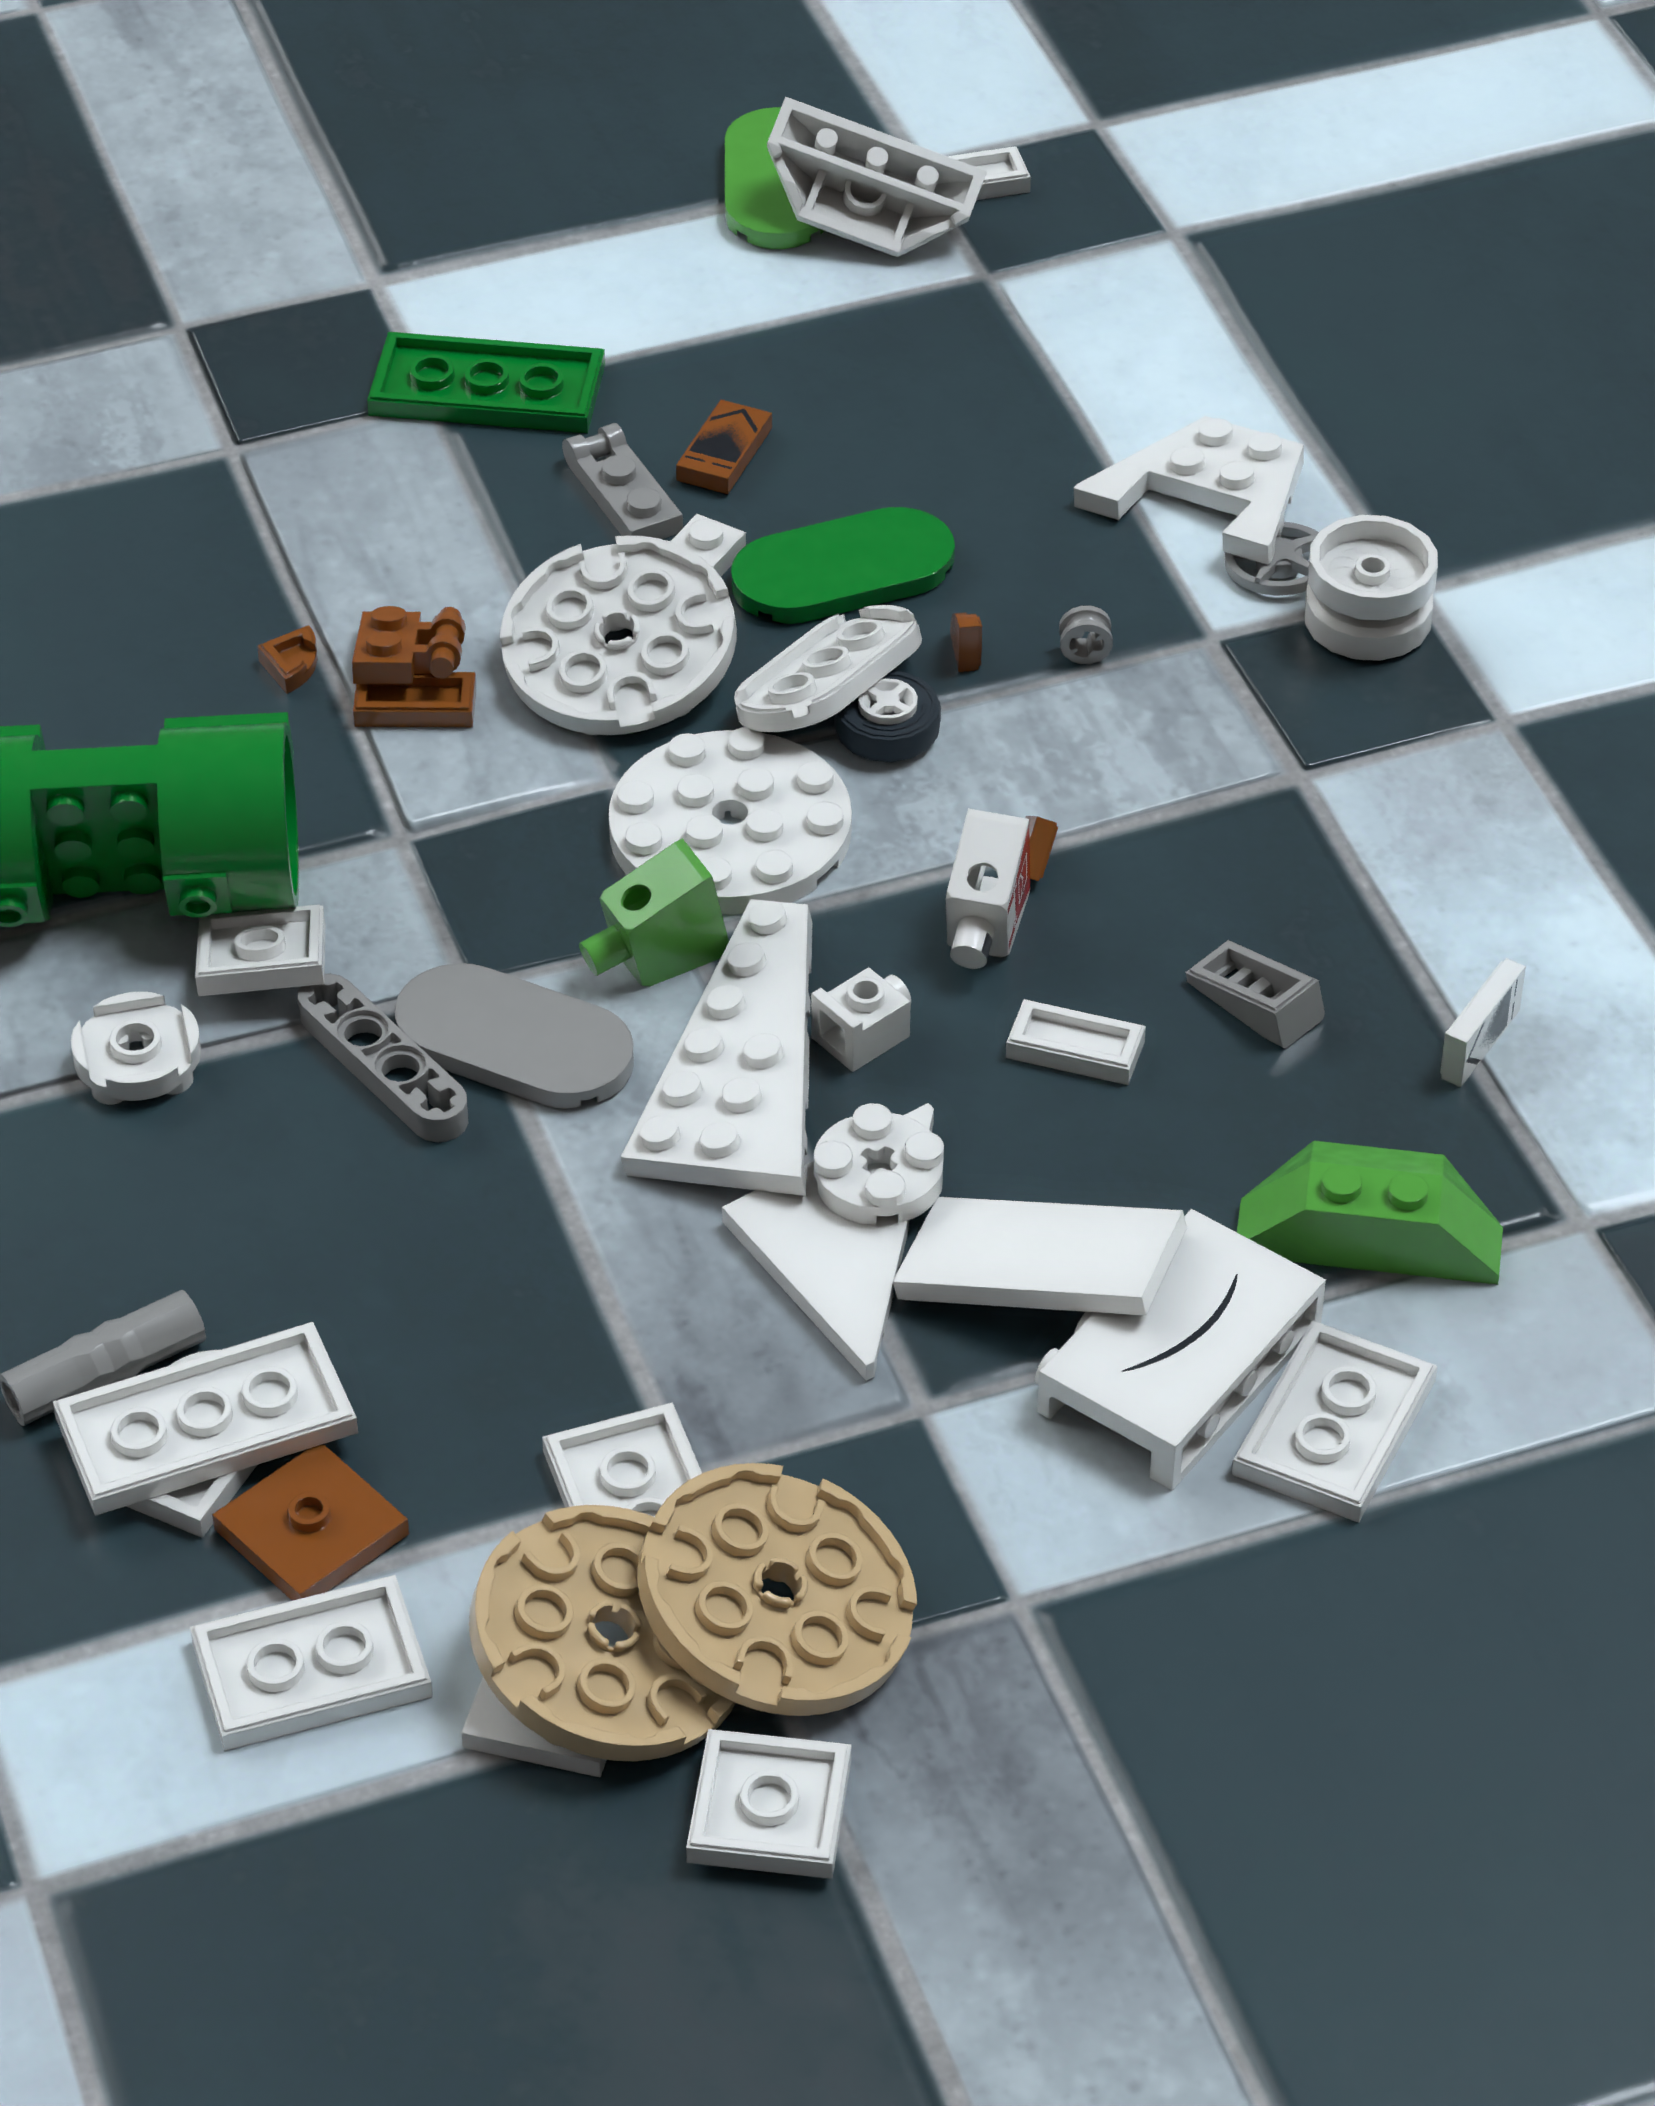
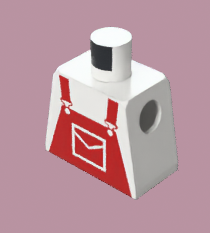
M968 808L946 894L947 944L952 947L950 956L955 963L965 968L978 969L986 965L988 955L1004 957L1010 954L1030 893L1029 819ZM986 866L993 868L998 874V878L983 876Z

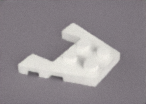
M1204 416L1078 483L1074 487V507L1119 520L1148 490H1152L1237 516L1222 532L1223 551L1269 565L1275 554L1276 538L1281 535L1284 526V513L1287 504H1291L1304 464V444L1280 438L1273 433L1259 432L1231 424L1225 419Z

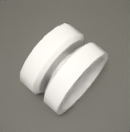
M1358 515L1339 519L1320 530L1310 545L1305 601V625L1314 640L1331 652L1359 660L1380 661L1403 656L1420 646L1431 630L1433 592L1435 591L1438 569V552L1428 535L1408 522L1389 516Z

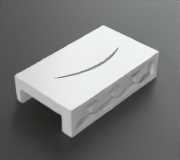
M1193 1209L1184 1216L1187 1230L1147 1315L1085 1312L1077 1324L1074 1335L1060 1350L1056 1348L1051 1349L1044 1356L1035 1375V1383L1039 1385L1038 1413L1051 1419L1066 1404L1151 1451L1150 1479L1172 1491L1289 1361L1312 1320L1321 1323L1326 1280Z

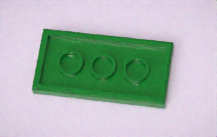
M388 332L367 399L368 416L588 433L605 368V349Z

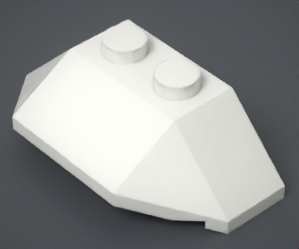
M788 97L784 99L767 143V149L798 221L895 257H900L968 222L987 173L986 170Z

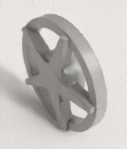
M1284 522L1281 535L1277 536L1275 541L1273 560L1269 565L1256 561V569L1258 570L1256 577L1244 572L1234 559L1247 558L1225 552L1226 571L1238 585L1256 593L1283 596L1305 592L1308 584L1309 561L1303 558L1302 554L1310 551V545L1319 532L1301 524ZM1281 536L1293 537L1297 539L1290 540L1287 538H1281ZM1297 573H1300V574H1302V575H1305V576L1302 577V578L1294 579V580H1288V581H1270V580H1268L1269 578H1272V579H1286V578H1290V577H1292V576H1295Z

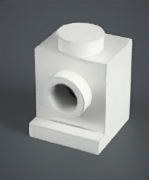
M869 967L829 992L819 988L811 993V1038L854 1072L910 1037L911 996L909 990L897 976L889 975L883 979Z

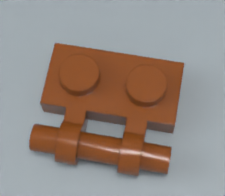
M383 606L373 611H363L352 660L353 684H413L414 674H432L440 679L449 677L457 669L461 660V644L464 641L466 625L460 611L454 607H445L434 617L432 622H421V612H406L403 608L396 606Z

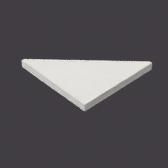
M929 1103L903 1115L920 1122L932 1132L934 1108ZM814 1161L804 1165L806 1196L755 1190L723 1206L722 1223L867 1381L875 1376L882 1336L885 1334L893 1299V1280L901 1265L909 1231V1220L898 1223V1214L877 1216V1225L852 1222L837 1215L822 1202L818 1194L817 1180L814 1176ZM884 1163L867 1165V1171L874 1173L879 1168L892 1170L890 1165Z

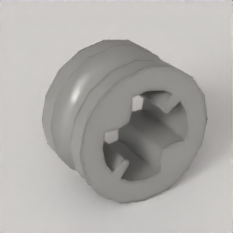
M1078 606L1066 612L1059 622L1060 648L1063 655L1070 661L1078 664H1093L1107 657L1113 646L1112 625L1108 614L1101 608L1094 606ZM1084 632H1090L1087 638H1082Z

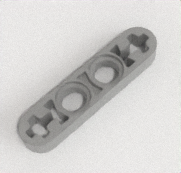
M328 973L324 974V984L301 986L299 988L300 1022L304 1028L416 1135L432 1142H447L459 1137L466 1130L469 1121L467 1095L463 1087L349 980L340 975ZM336 1005H338V1011H339V1017H340V1018H338V1020H337V1012H336V1010L333 1008V1007L336 1006ZM368 1032L380 1037L378 1041L368 1046H357L348 1042L349 1038L358 1033ZM405 1067L417 1072L416 1076L407 1081L397 1082L385 1077L389 1071L396 1068ZM427 1094H428L429 1104H431V1105L434 1107L433 1109H430L429 1111H428L427 1097H426Z

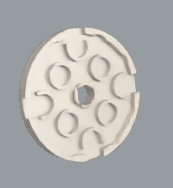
M629 535L615 536L617 544L599 546L582 551L581 544L556 554L532 571L511 597L504 612L500 628L505 669L508 679L520 699L536 714L549 722L587 735H618L640 732L668 723L689 713L692 708L697 706L716 688L724 677L734 655L737 640L735 614L728 588L718 572L693 551L659 538ZM624 628L633 631V639L628 636L622 640H610L608 644L605 642L604 637L610 631H619Z
M741 727L736 730L711 731L698 734L686 733L675 736L670 742L644 755L624 773L612 794L609 805L610 844L619 866L626 875L674 842L683 838L712 875L722 914H743L750 899L792 903L817 889V879L823 876L832 866L839 868L847 854L851 841V801L847 788L837 772L823 758L804 746L775 735L750 730L747 727ZM726 811H730L731 817L743 821L731 825L723 824L720 820L725 817Z

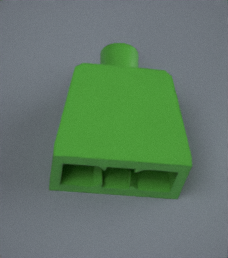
M683 838L674 842L603 891L599 899L608 928L580 942L579 948L586 964L595 976L623 962L641 986L646 987L653 986L721 959L729 939L712 875Z

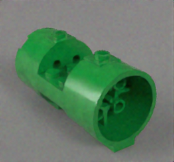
M288 712L164 718V728L160 729L157 745L46 750L40 724L0 726V926L16 927L23 923L48 921L52 912L53 894H68L73 897L84 898L92 896L97 892L130 891L135 894H150L158 889H165L169 915H187L190 917H206L214 913H232V911L296 908L298 906V819L293 744Z

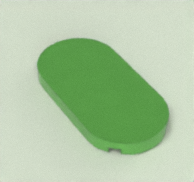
M781 107L763 108L746 113L732 122L725 134L726 224L729 230L736 236L737 231L747 235L748 243L767 249L799 247L811 241V234L820 230L821 235L825 231L796 219L767 149V143Z

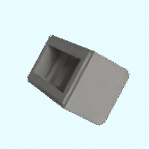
M1229 940L1185 972L1187 982L1262 1037L1283 1048H1288L1323 1020L1325 1015L1319 980ZM1234 969H1238V970H1239V971L1236 972L1233 976H1231L1229 979L1224 978L1226 975H1228V974H1229L1230 972H1232Z

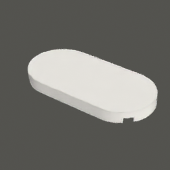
M873 605L859 610L861 618L846 621L844 614H838L822 621L741 683L734 696L739 722L742 726L754 731L782 732L807 727L837 714L919 648L922 637L914 614L900 606Z

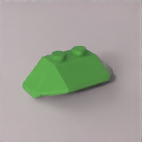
M1312 1141L1241 1198L1237 1233L1291 1262L1498 1285L1503 1227L1445 1155Z

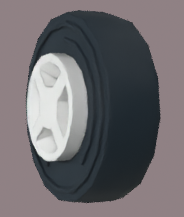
M891 671L848 706L835 714L834 726L841 743L853 754L871 761L897 762L916 757L927 751L934 743L939 734L941 705L935 690L924 680L905 672Z

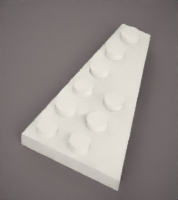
M750 899L621 1155L626 1176L806 1196V1176L804 1173V1155H807L805 1109L808 1108L810 1044L807 1023L808 1017H810L811 1004L808 993V981L812 961V919L808 904Z

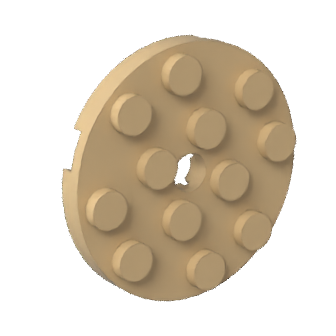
M764 1463L733 1464L704 1472L688 1480L677 1488L657 1511L644 1538L637 1568L640 1600L646 1618L656 1637L669 1655L695 1682L706 1686L713 1692L735 1703L773 1714L787 1716L826 1714L852 1706L879 1689L891 1676L912 1638L910 1634L913 1611L917 1605L916 1587L908 1560L901 1546L881 1519L865 1504L841 1487L825 1479H822L819 1486L798 1478L783 1475V1466ZM769 1578L773 1581L786 1583L791 1588L794 1600L792 1601L790 1597L776 1596L770 1591L762 1593V1579Z
M580 1505L559 1508L546 1512L542 1521L526 1527L516 1534L512 1530L492 1551L483 1567L472 1596L469 1613L470 1641L474 1657L489 1688L505 1708L526 1727L553 1745L561 1746L590 1757L613 1761H643L667 1757L684 1751L705 1739L708 1729L716 1730L735 1705V1702L695 1682L661 1645L646 1618L640 1600L637 1568L640 1550L654 1519L653 1516L631 1509L605 1505ZM609 1621L618 1624L628 1635V1639L618 1641L614 1647L608 1646L609 1640L598 1632L595 1623Z

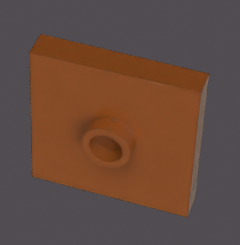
M324 1444L307 1449L212 1514L214 1530L292 1601L328 1592L409 1535L408 1518Z

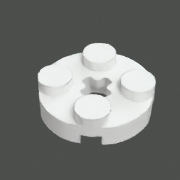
M153 992L118 994L104 999L93 1007L94 1016L86 1021L82 1028L79 1020L71 1035L75 1070L81 1081L91 1088L94 1099L100 1103L112 1105L124 1100L137 1101L155 1098L164 1094H179L190 1088L194 1078L193 1071L201 1057L199 1028L192 1012L182 1004V1012L175 1007L165 1005L164 996ZM142 1041L144 1049L131 1051L129 1050V1043Z
M869 1103L862 1105L855 1110L853 1117L845 1118L830 1127L821 1136L815 1147L814 1176L817 1180L818 1194L822 1202L831 1211L852 1222L877 1225V1216H891L898 1214V1223L913 1219L928 1210L942 1191L944 1144L938 1135L932 1133L926 1126L912 1118L891 1113L887 1107L881 1104ZM884 1163L890 1165L892 1170L879 1168L874 1173L867 1171V1165Z

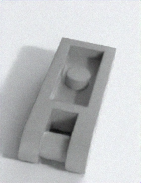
M617 423L600 427L597 435L584 438L579 434L563 440V454L569 468L621 536H646L664 539L678 534L683 529V514L629 447L625 435ZM603 456H605V457L607 458V459H604V460H601V461H598V462H596V460H595L596 458L603 457Z

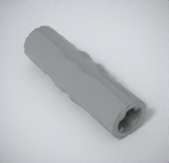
M179 1290L121 1318L104 1321L92 1331L74 1335L62 1345L0 1373V1388L13 1416L21 1426H25L54 1412L53 1401L135 1377L146 1368L206 1340L205 1327L192 1299L184 1290Z

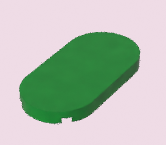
M887 507L767 535L750 542L738 552L732 563V592L738 604L755 616H758L759 610L766 614H772V621L794 624L808 622L922 594L934 589L945 580V572L950 567L952 569L955 558V541L948 526L939 518L927 512L907 507Z

